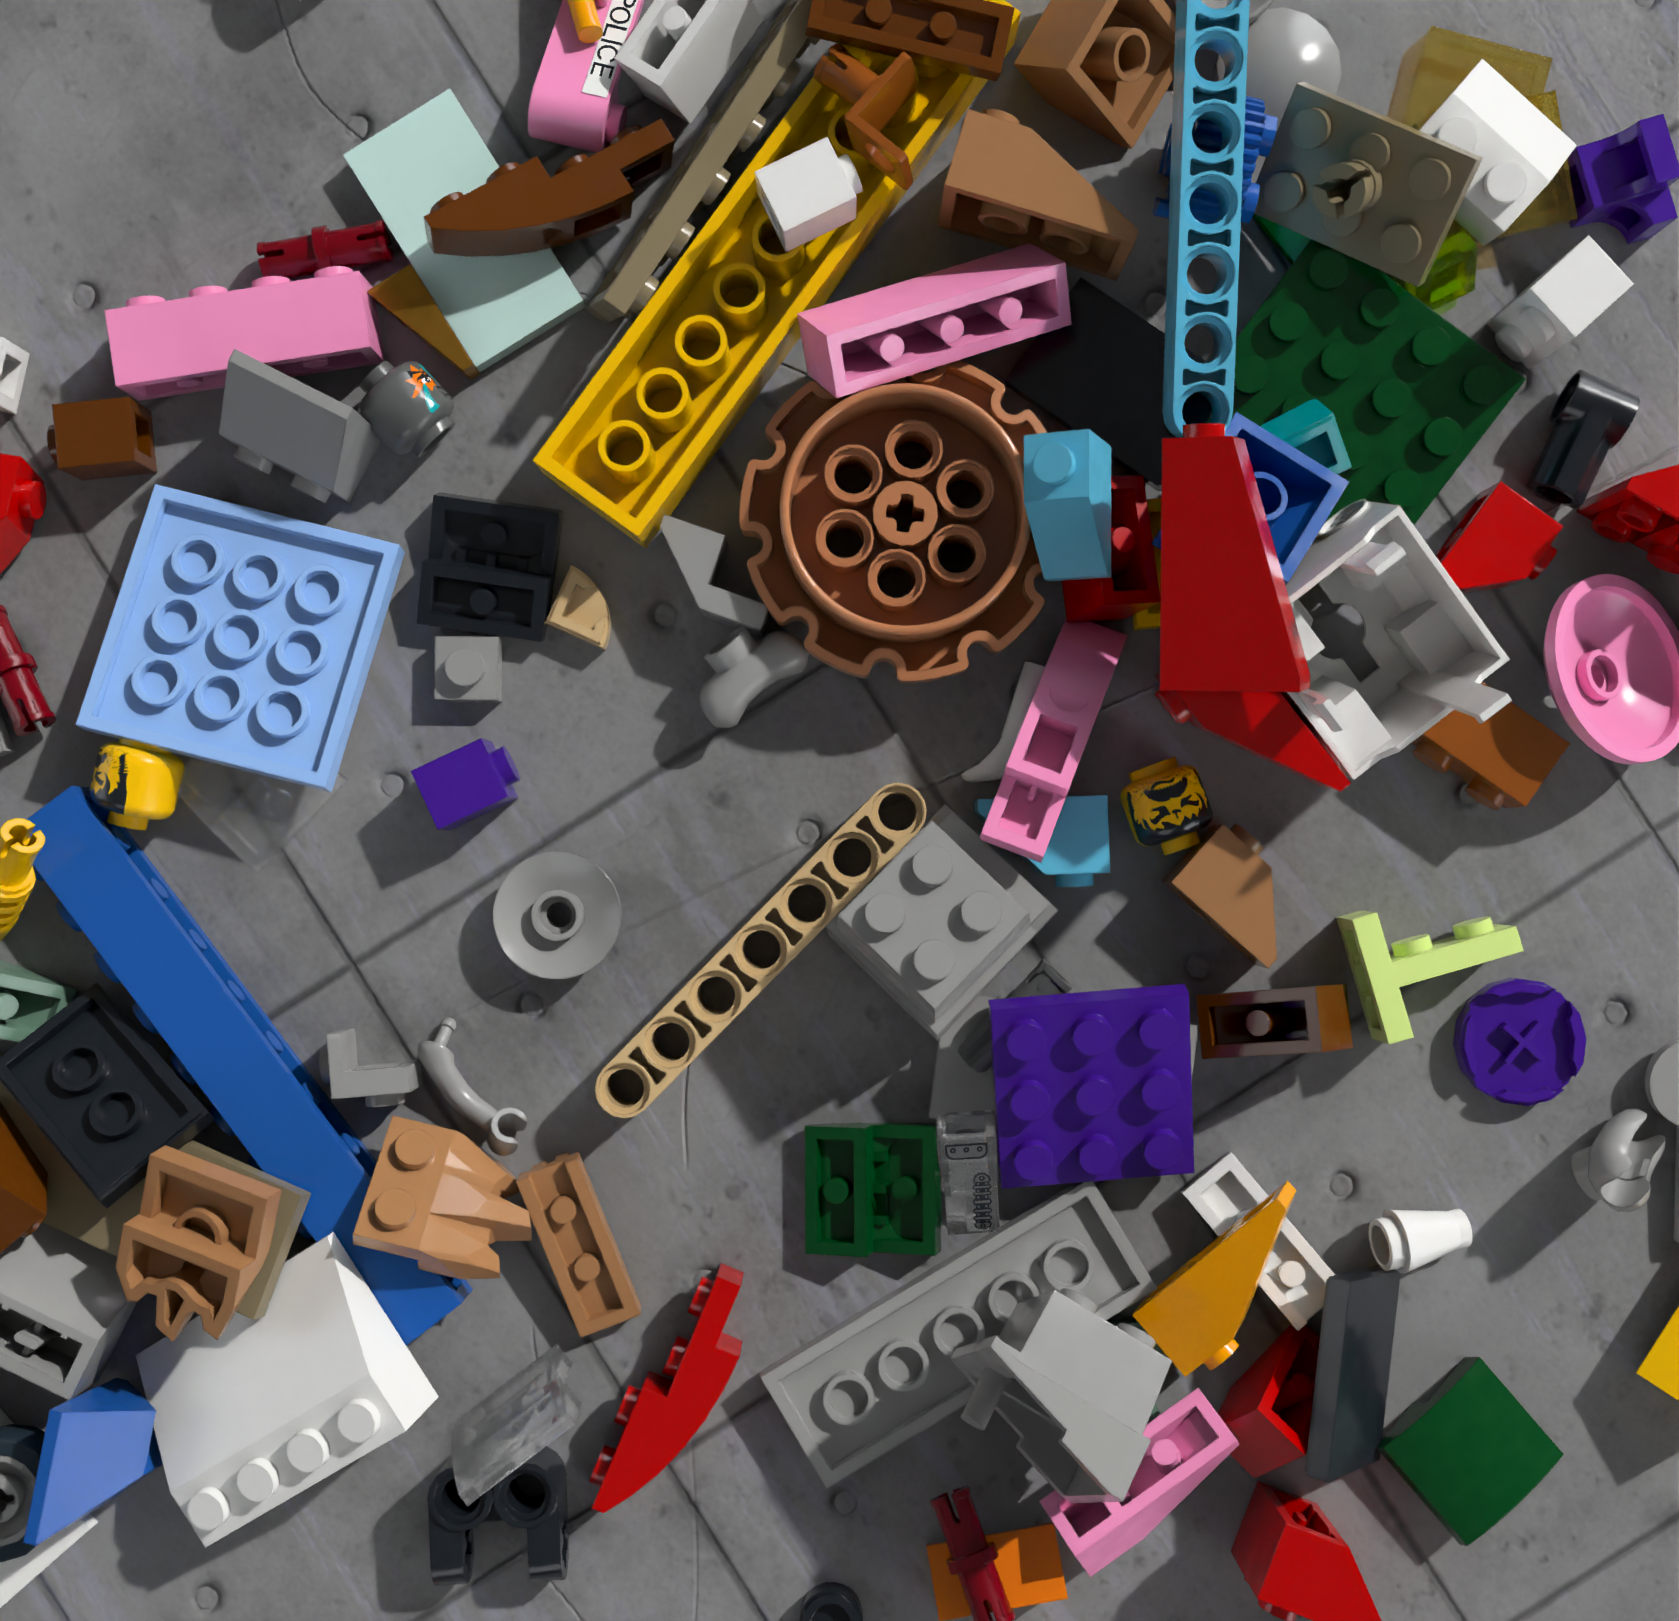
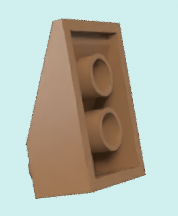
M971 109L967 110L944 184L938 227L1010 249L1031 243L1066 262V266L1117 281L1136 242L1139 229L1032 128L1020 125L1016 117L1005 111L985 109L980 113Z

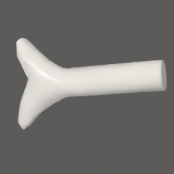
M1024 662L1001 739L988 756L978 765L966 770L961 775L965 781L978 783L1003 778L1010 754L1044 672V666Z

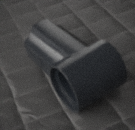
M1578 370L1567 382L1554 405L1550 420L1555 425L1526 486L1534 491L1535 496L1552 504L1565 505L1574 509L1583 505L1608 450L1612 449L1622 439L1630 427L1639 407V397L1583 370Z

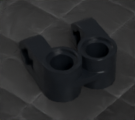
M539 1444L522 1446L515 1452L490 1453L483 1448L470 1446L458 1449L448 1457L430 1485L427 1498L430 1567L434 1585L468 1584L470 1582L474 1559L473 1528L482 1522L505 1521L513 1527L527 1529L528 1566L532 1581L566 1579L569 1560L567 1473L564 1462L556 1451L546 1445ZM524 1474L533 1475L540 1479L544 1485L545 1493L535 1497L528 1496L520 1491L515 1478ZM458 1477L469 1478L478 1486L481 1496L475 1499L463 1498L454 1490L452 1479Z

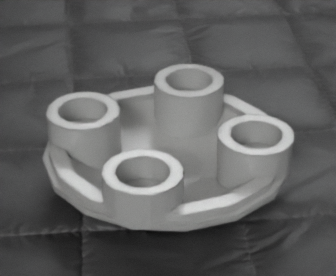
M1284 7L1267 9L1260 17L1249 24L1246 96L1265 101L1264 106L1266 108L1264 113L1278 117L1277 130L1296 83L1306 82L1336 95L1342 75L1339 49L1324 26L1306 13ZM1220 55L1213 70L1214 82L1224 78L1225 65Z

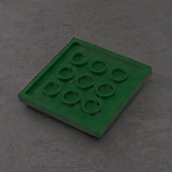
M1311 239L1236 338L1234 380L1236 381L1237 388L1234 391L1232 417L1238 412L1255 424L1262 426L1309 400L1317 399L1333 412L1352 466L1338 474L1349 481L1327 520L1349 504L1360 499H1366L1369 502L1400 505L1412 524L1415 525L1526 379L1379 269Z

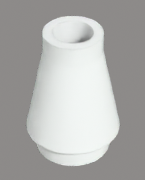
M1461 1209L1449 1211L1385 1210L1381 1218L1373 1219L1369 1224V1242L1376 1262L1383 1270L1395 1269L1400 1274H1406L1456 1249L1469 1247L1472 1243L1471 1225L1466 1214Z

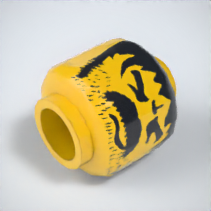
M119 739V742L106 743L101 746L98 752L89 797L95 805L109 811L108 823L130 829L147 830L149 819L162 820L174 813L185 771V764L182 759L172 754V752L137 741Z
M1175 756L1128 773L1131 783L1122 789L1120 799L1137 843L1142 846L1160 844L1164 855L1200 843L1197 831L1206 827L1212 821L1213 811L1199 772L1194 766L1188 764L1179 765Z

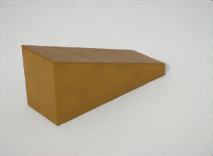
M411 264L367 291L378 305L467 378L472 380L480 375L479 370L472 362Z

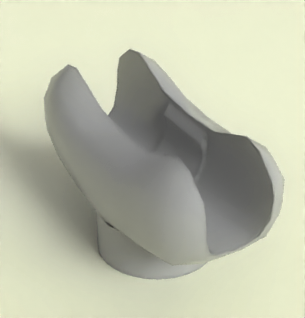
M744 626L733 630L719 640L704 656L715 673L702 685L699 693L700 707L711 724L717 728H731L737 725L748 704L762 690L779 679L802 673L807 666L809 653L805 650L802 641L792 633L779 629L771 630L755 640Z
M1626 1109L1613 1116L1604 1125L1593 1145L1575 1152L1571 1159L1575 1179L1584 1193L1593 1200L1602 1199L1605 1204L1617 1212H1632L1640 1209L1650 1198L1651 1187L1649 1183L1651 1174L1665 1150V1137L1662 1135L1632 1141L1635 1132L1647 1118V1113L1639 1109Z

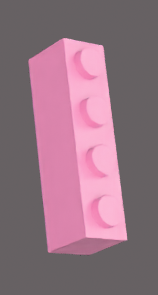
M1031 243L797 313L807 373L836 398L1072 325L1066 262Z
M332 266L315 271V278L290 281L289 278L282 276H267L253 280L251 283L252 287L228 291L221 286H202L190 290L188 293L189 297L167 301L159 296L130 298L126 301V307L104 310L115 386L138 401L225 388L228 360L234 349L290 377L380 364L385 361L377 304L367 292L373 287L360 271L353 272L349 267Z

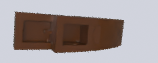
M659 119L644 128L639 124L627 127L612 139L609 147L590 157L586 154H579L568 159L556 170L555 176L551 178L537 156L521 165L517 162L507 163L491 173L486 180V184L465 195L462 192L451 193L436 202L431 208L430 214L424 216L427 243L434 254L465 257L506 256L549 249L600 233L631 218L634 187L671 168L675 139L662 119Z

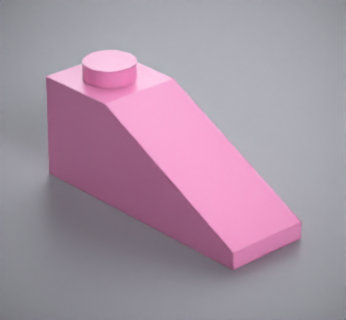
M1199 1388L1146 1425L1143 1435L1149 1438L1151 1442L1123 1502L1071 1503L1061 1497L1056 1490L1039 1501L1074 1556L1090 1577L1143 1540L1239 1445L1238 1440Z

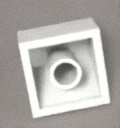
M1483 59L1419 129L1421 132L1483 157L1454 219L1483 246L1497 238L1510 227L1550 183L1577 146Z

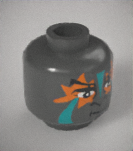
M386 360L376 366L359 385L366 395L359 405L358 413L371 424V431L396 455L403 456L414 452L419 458L424 456L443 440L455 425L449 418L454 409L453 399L417 361H407L394 368Z

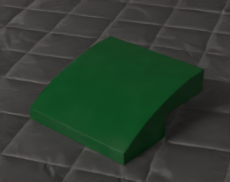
M831 1123L806 1125L805 1254L868 1257L873 1252L936 1256L941 1252V1124Z
M1465 1357L1428 1402H1413L1376 1447L1455 1540L1464 1546L1470 1545L1511 1512L1543 1480L1564 1455L1480 1357Z

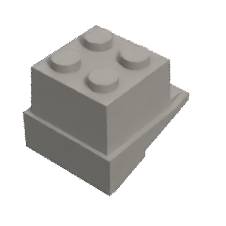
M944 804L903 849L826 925L829 937L938 1041L1058 910L992 847L980 840V836Z
M1062 1288L1060 1293L1052 1290L1018 1303L999 1337L995 1335L955 1349L950 1360L975 1387L961 1415V1419L977 1429L985 1430L995 1409L1020 1436L1016 1448L1057 1493L1069 1502H1123L1151 1442L1149 1438L1143 1435V1432L1172 1360L1153 1349L1156 1341L1144 1331L1126 1323H1119L1118 1327L1114 1326L1095 1314L1098 1306L1092 1300L1076 1291Z

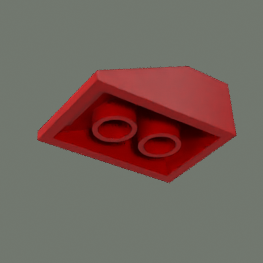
M1159 672V673H1158L1157 675H1155L1154 677H1155V678L1157 679V681L1160 683V672ZM1159 689L1154 693L1159 703L1177 724L1179 722L1183 724L1189 720L1194 727L1321 787L1341 792L1351 784L1280 692L1160 691Z

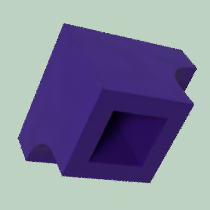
M1664 114L1640 120L1629 128L1610 137L1576 147L1555 175L1571 228L1594 222L1606 223L1618 229L1625 237L1627 244L1652 238L1678 218L1669 186L1679 179V163Z

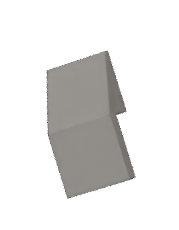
M664 514L660 524L661 530L703 616L736 628L744 626L748 632L763 636L770 618L765 604L715 587L729 546L725 535Z

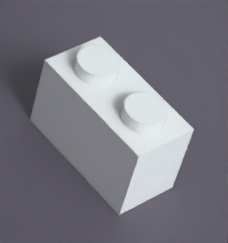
M654 0L614 59L647 98L691 124L764 19L751 0Z
M1588 235L1542 273L1489 321L1487 325L1496 333L1495 340L1502 352L1510 359L1522 362L1530 370L1574 339L1634 283Z

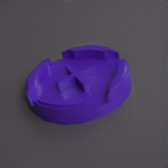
M1507 978L1486 984L1468 998L1456 1019L1453 1047L1460 1070L1474 1088L1502 1103L1530 1106L1552 1100L1565 1090L1561 1088L1568 1084L1572 1076H1577L1584 1063L1587 1038L1580 1013L1556 989L1540 981Z

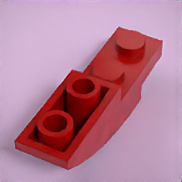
M721 1263L714 1281L702 1276L687 1313L698 1317L691 1336L687 1340L677 1335L662 1371L672 1376L673 1379L671 1380L648 1371L641 1390L631 1385L628 1386L614 1419L615 1423L625 1427L616 1449L604 1444L589 1479L590 1483L600 1487L592 1509L605 1513L635 1494L678 1455L708 1417L724 1391L740 1358L743 1341L722 1331L740 1290L744 1272Z

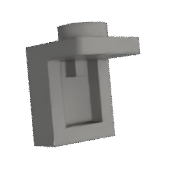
M354 1028L340 1029L327 1034V1045H323L320 1049V1074L323 1083H330L331 1099L365 1096L366 1107L391 1106L405 1103L404 1093H409L423 1085L420 1060L358 1065L356 1032Z

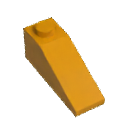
M1288 1180L1159 1284L1157 1290L1145 1296L1132 1316L1156 1341V1344L1185 1377L1203 1363L1209 1370L1215 1369L1238 1348L1239 1344L1234 1340V1337L1245 1319L1297 1191Z

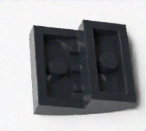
M441 492L434 494L428 558L422 561L417 624L542 642L545 639L547 628L545 622L549 615L552 601L563 510Z

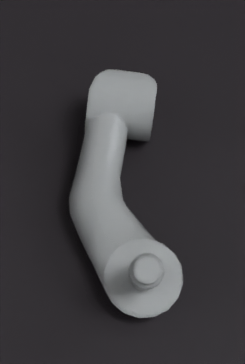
M446 1017L441 1021L440 1030L434 1042L425 1040L418 1044V1058L444 1099L460 1114L487 1132L486 1140L491 1151L500 1156L510 1155L516 1151L518 1142L512 1137L504 1136L498 1129L507 1127L515 1131H524L527 1125L526 1116L522 1111L511 1107L497 1111L468 1086L455 1065L454 1054L446 1047L451 1034L454 1033L457 1027L454 1019Z

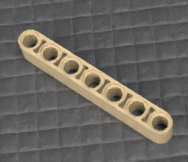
M898 782L887 784L879 789L603 1068L596 1080L595 1093L597 1101L604 1111L619 1118L633 1117L644 1111L920 831L925 823L927 814L926 804L918 790L909 784ZM889 795H903L910 799L914 805V820L905 830H890L883 825L879 818V805ZM849 839L863 842L868 847L871 855L870 865L866 871L853 877L839 872L833 860L834 851L837 846L844 840ZM813 885L824 894L826 900L825 911L816 920L803 921L795 917L791 912L789 906L790 895L798 886ZM767 931L777 938L781 951L776 962L768 966H759L749 960L745 952V943L753 932ZM721 977L731 983L735 992V1000L732 1007L724 1011H715L704 1004L700 991L706 979ZM675 1023L686 1030L690 1041L686 1053L679 1056H670L660 1050L657 1045L656 1034L662 1024ZM617 1070H632L640 1076L644 1085L643 1096L640 1099L625 1101L615 1094L611 1082L613 1074Z

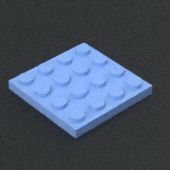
M155 484L76 725L85 731L117 739L137 741L165 751L332 793L403 561L404 550L399 544Z

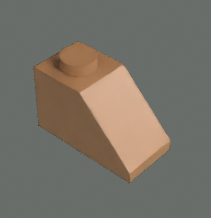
M1223 824L1211 825L1199 838L1200 843L1192 846L1161 882L1254 965L1269 969L1277 960L1272 867L1258 856L1264 847L1248 831L1237 824H1234L1230 829Z

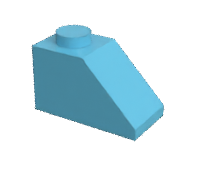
M1090 429L1024 435V505L1044 580L1063 581L1110 578L1111 446Z
M1108 795L1067 796L1042 862L1019 856L1038 874L1055 875V887L1094 886L1093 873H1110ZM977 799L974 801V814L984 823L994 799Z

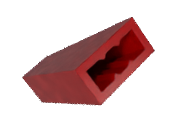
M1200 423L1183 425L1182 438H1162L1160 691L1302 692L1310 688V672L1245 440L1235 436H1225V424Z

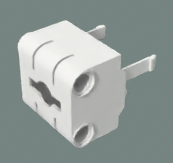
M1360 499L1344 507L1324 523L1286 585L1310 672V688L1302 692L1280 693L1344 775L1353 780L1380 759L1400 752L1453 710L1472 716L1478 723L1482 724L1512 701L1508 693L1481 684L1485 678L1509 661V657L1400 505L1369 502L1366 499ZM1317 583L1332 603L1351 605L1360 613L1364 622V635L1361 643L1379 667L1360 682L1342 658L1330 659L1319 653L1325 647L1311 629L1313 618L1298 599Z

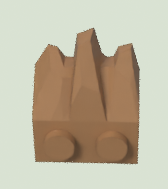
M392 1115L353 1232V1245L417 1259L419 1270L457 1279L500 1278L499 1255L489 1245L496 1241H532L530 1215L528 1210L504 1199L519 1193L520 1190L516 1183L517 1178L501 1162L464 1134L456 1130Z
M167 1145L151 1153L140 1213L123 1224L115 1269L126 1300L137 1302L147 1293L157 1296L156 1327L172 1342L186 1327L194 1312L201 1316L203 1330L218 1340L233 1318L268 1255L282 1190Z

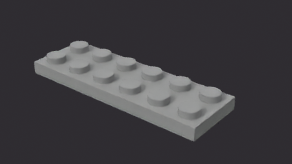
M1094 1182L1072 1183L763 1369L760 1378L827 1489L966 1405L975 1387L950 1360L955 1349L995 1335L999 1337L1018 1303L1052 1290L1060 1293L1062 1288H1067L1092 1300L1098 1306L1095 1314L1107 1320L1157 1290V1287Z

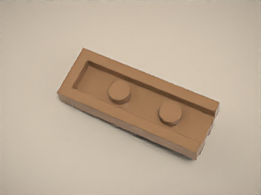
M579 1152L561 1154L556 1156L553 1162L548 1164L546 1161L533 1165L531 1170L519 1174L516 1183L580 1338L639 1316L641 1314V1303Z

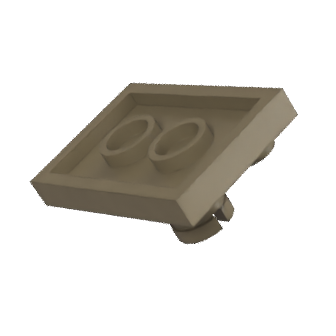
M1306 82L1296 83L1276 132L1271 151L1266 157L1256 181L1260 185V191L1254 214L1418 287L1424 284L1483 157Z

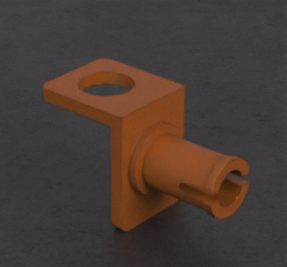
M836 43L828 49L829 54L836 59L835 63L823 54L816 65L814 79L819 84L825 85L852 107L844 115L852 148L901 188L908 190L913 184L908 156L882 135L880 131L918 88L913 59L905 52H902L883 74L878 76L850 54L842 44Z

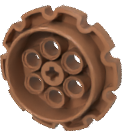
M957 360L938 366L929 373L919 372L840 398L833 396L817 382L810 381L797 390L765 428L766 439L775 447L776 451L768 460L752 459L749 461L740 496L739 522L742 534L747 537H756L763 542L761 551L748 559L747 567L761 601L765 604L769 614L778 625L786 626L790 622L797 620L804 622L808 626L809 633L804 640V648L816 659L832 668L859 678H867L875 664L887 662L894 667L896 680L901 684L941 680L961 674L967 669L969 665L967 649L970 646L981 645L991 654L996 655L1023 633L1044 606L1043 596L1034 588V579L1043 576L1024 505V435L1047 432L1031 410H1024L1019 414L1011 415L1002 409L1000 402L1005 393V386L991 375ZM906 442H917L927 448L930 454V461L919 469H909L898 462L895 451ZM848 466H859L870 475L871 483L863 492L857 494L847 493L841 490L835 482L838 472ZM955 481H970L980 491L981 501L973 508H958L948 499L947 487ZM906 505L912 507V518L922 520V522H912L909 532H900L896 530V520L886 517V515L895 516L899 511V506ZM842 528L852 529L861 537L863 547L853 557H837L826 546L827 539L831 533ZM959 543L970 551L973 559L972 566L965 572L951 573L940 565L937 557L938 550L946 544ZM890 567H899L905 569L911 575L914 588L906 596L892 598L886 596L880 590L877 584L878 576Z

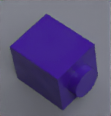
M482 738L411 771L438 830H453L519 799L512 784L520 781V776L509 752L504 746L495 749L493 742Z

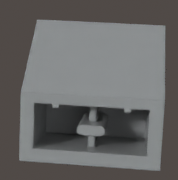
M43 1222L28 1237H19L0 1257V1367L67 1400L74 1398L97 1382L137 1303L126 1300L115 1269L117 1257Z

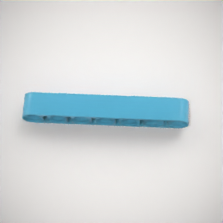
M1176 0L1162 413L1164 424L1169 432L1177 438L1183 437V425H1186L1182 416L1183 404L1193 393H1200L1209 400L1212 415L1208 423L1225 424L1226 430L1231 423L1233 414L1250 0H1228L1227 6L1219 9L1210 8L1202 3L1201 0ZM1209 49L1214 50L1221 56L1225 65V73L1222 80L1216 82L1208 81L1199 75L1194 62L1196 51ZM1202 119L1210 120L1219 127L1222 133V145L1217 153H1206L1197 148L1192 137L1195 121ZM1194 190H1209L1219 201V216L1214 224L1201 223L1192 215L1189 202ZM1193 258L1207 259L1216 269V286L1209 294L1198 293L1192 289L1188 282L1187 270ZM1195 325L1209 330L1214 338L1213 354L1204 363L1195 362L1185 351L1184 342L1186 334Z

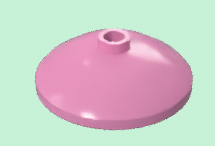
M1598 574L1572 584L1559 596L1554 604L1544 638L1545 674L1558 711L1574 734L1588 747L1606 759L1621 764L1635 765L1665 756L1679 743L1678 629L1660 602L1645 588L1628 578L1614 574Z

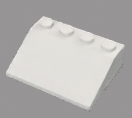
M334 1232L285 1261L263 1317L252 1320L235 1312L224 1333L216 1340L203 1330L201 1316L198 1315L188 1322L173 1342L165 1336L136 1355L146 1399L156 1410L153 1427L170 1493L205 1548L404 1433L439 1397Z

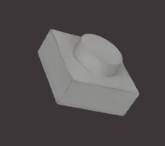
M435 636L434 700L449 702H502L503 639L500 637Z

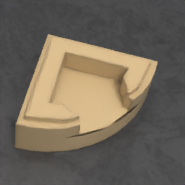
M571 565L545 623L606 651L611 632V618L607 602L597 585L584 572Z

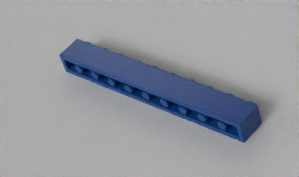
M70 786L26 819L35 824L31 836L38 830H41L45 836L44 846L38 852L32 865L36 879L45 881L58 897L59 901L56 902V909L62 919L75 931H83L97 949V952L94 953V959L101 971L113 982H121L136 1001L132 1008L141 1024L154 1034L160 1033L172 1049L174 1054L171 1055V1061L177 1072L188 1083L192 1085L198 1084L212 1102L209 1110L216 1124L229 1136L236 1135L251 1154L248 1157L249 1165L311 1193L297 1231L307 1239L313 1237L316 1242L334 1232L407 1346L458 1307L472 1292V1287L465 1279H457L419 1270L417 1259L353 1245V1232L377 1161L125 827L107 822L109 811L98 807L91 801L89 797L90 787Z

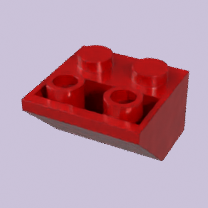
M1679 464L1631 477L1585 499L1583 505L1578 507L1576 512L1593 521L1591 527L1599 535L1619 543L1628 541L1648 552L1646 558L1655 567L1672 574H1679Z
M1257 1481L1231 1553L1244 1575V1580L1250 1585L1258 1599V1605L1266 1612L1286 1621H1296L1297 1615L1312 1621H1382L1349 1546L1318 1504Z

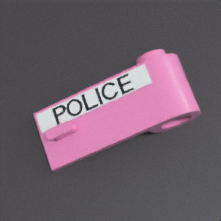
M562 0L531 93L528 110L529 137L598 153L609 147L612 139L626 128L627 106L618 104V82L623 69L614 57L637 26L645 0H594L603 35L598 41L593 43H583L578 39L567 0Z

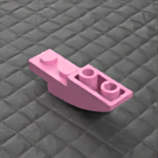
M1066 617L1010 754L1003 778L982 829L980 840L1037 862H1042L1128 635L1090 621L1067 622Z

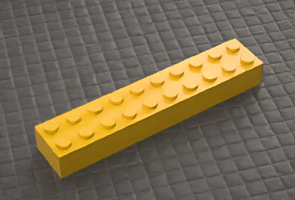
M986 0L1013 7L1005 0ZM1016 8L1014 9L1005 56L1015 44L1021 12ZM843 45L850 54L878 76L883 74L897 58ZM831 55L828 56V59L835 63L836 59ZM913 62L918 88L880 131L882 135L908 156L913 182L988 79ZM814 76L533 459V462L544 476L645 549L661 529L660 524L664 514L668 516L672 514L801 337L797 313L823 306L908 191L901 188L852 148L844 120V115L852 107L825 85L819 84L814 79ZM828 137L837 157L847 154L860 178L863 191L856 194V219L785 252L757 194L755 171Z

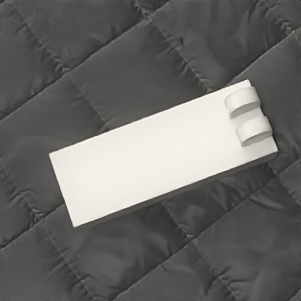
M1232 1152L1226 1153L1181 1191L1217 1236H1220L1268 1197ZM1286 1217L1258 1285L1292 1326L1299 1331L1308 1323V1319L1323 1308L1326 1280L1329 1276H1334L1335 1274Z

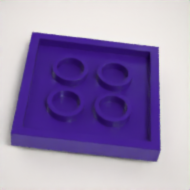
M1185 984L988 1000L998 1167L1002 1189L1195 1173L1189 992Z

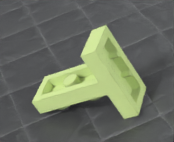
M1357 911L1336 917L1371 1038L1386 1044H1393L1414 1037L1399 987L1524 951L1517 927L1493 924L1490 916L1455 924L1452 926L1455 936L1431 942L1429 934L1417 935L1393 942L1391 944L1393 954H1389L1377 912Z

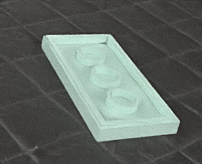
M450 88L343 154L479 372H482L586 307L582 297L551 248L522 254L479 257L434 254L427 243L424 216L430 214L433 205L451 193L462 192L465 195L486 184L490 174L499 168V165Z

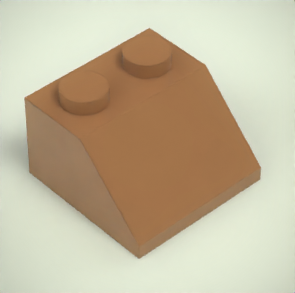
M1051 0L1013 64L1049 105L1123 148L1133 149L1174 79L1176 16L1164 0Z

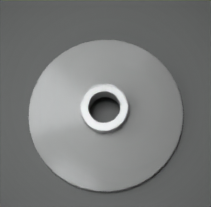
M545 852L534 855L519 863L501 883L493 906L494 930L505 954L522 970L546 979L572 978L588 972L597 966L613 948L621 927L620 899L609 876L593 861L570 852ZM558 902L567 904L572 912L570 922L564 927L555 925L550 919V910Z

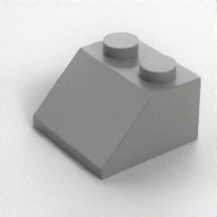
M236 349L233 350L227 366L219 435L238 447L234 458L266 475H270L274 465L295 475L290 486L326 504L330 494L350 503L381 443V440L371 431V424L352 407Z

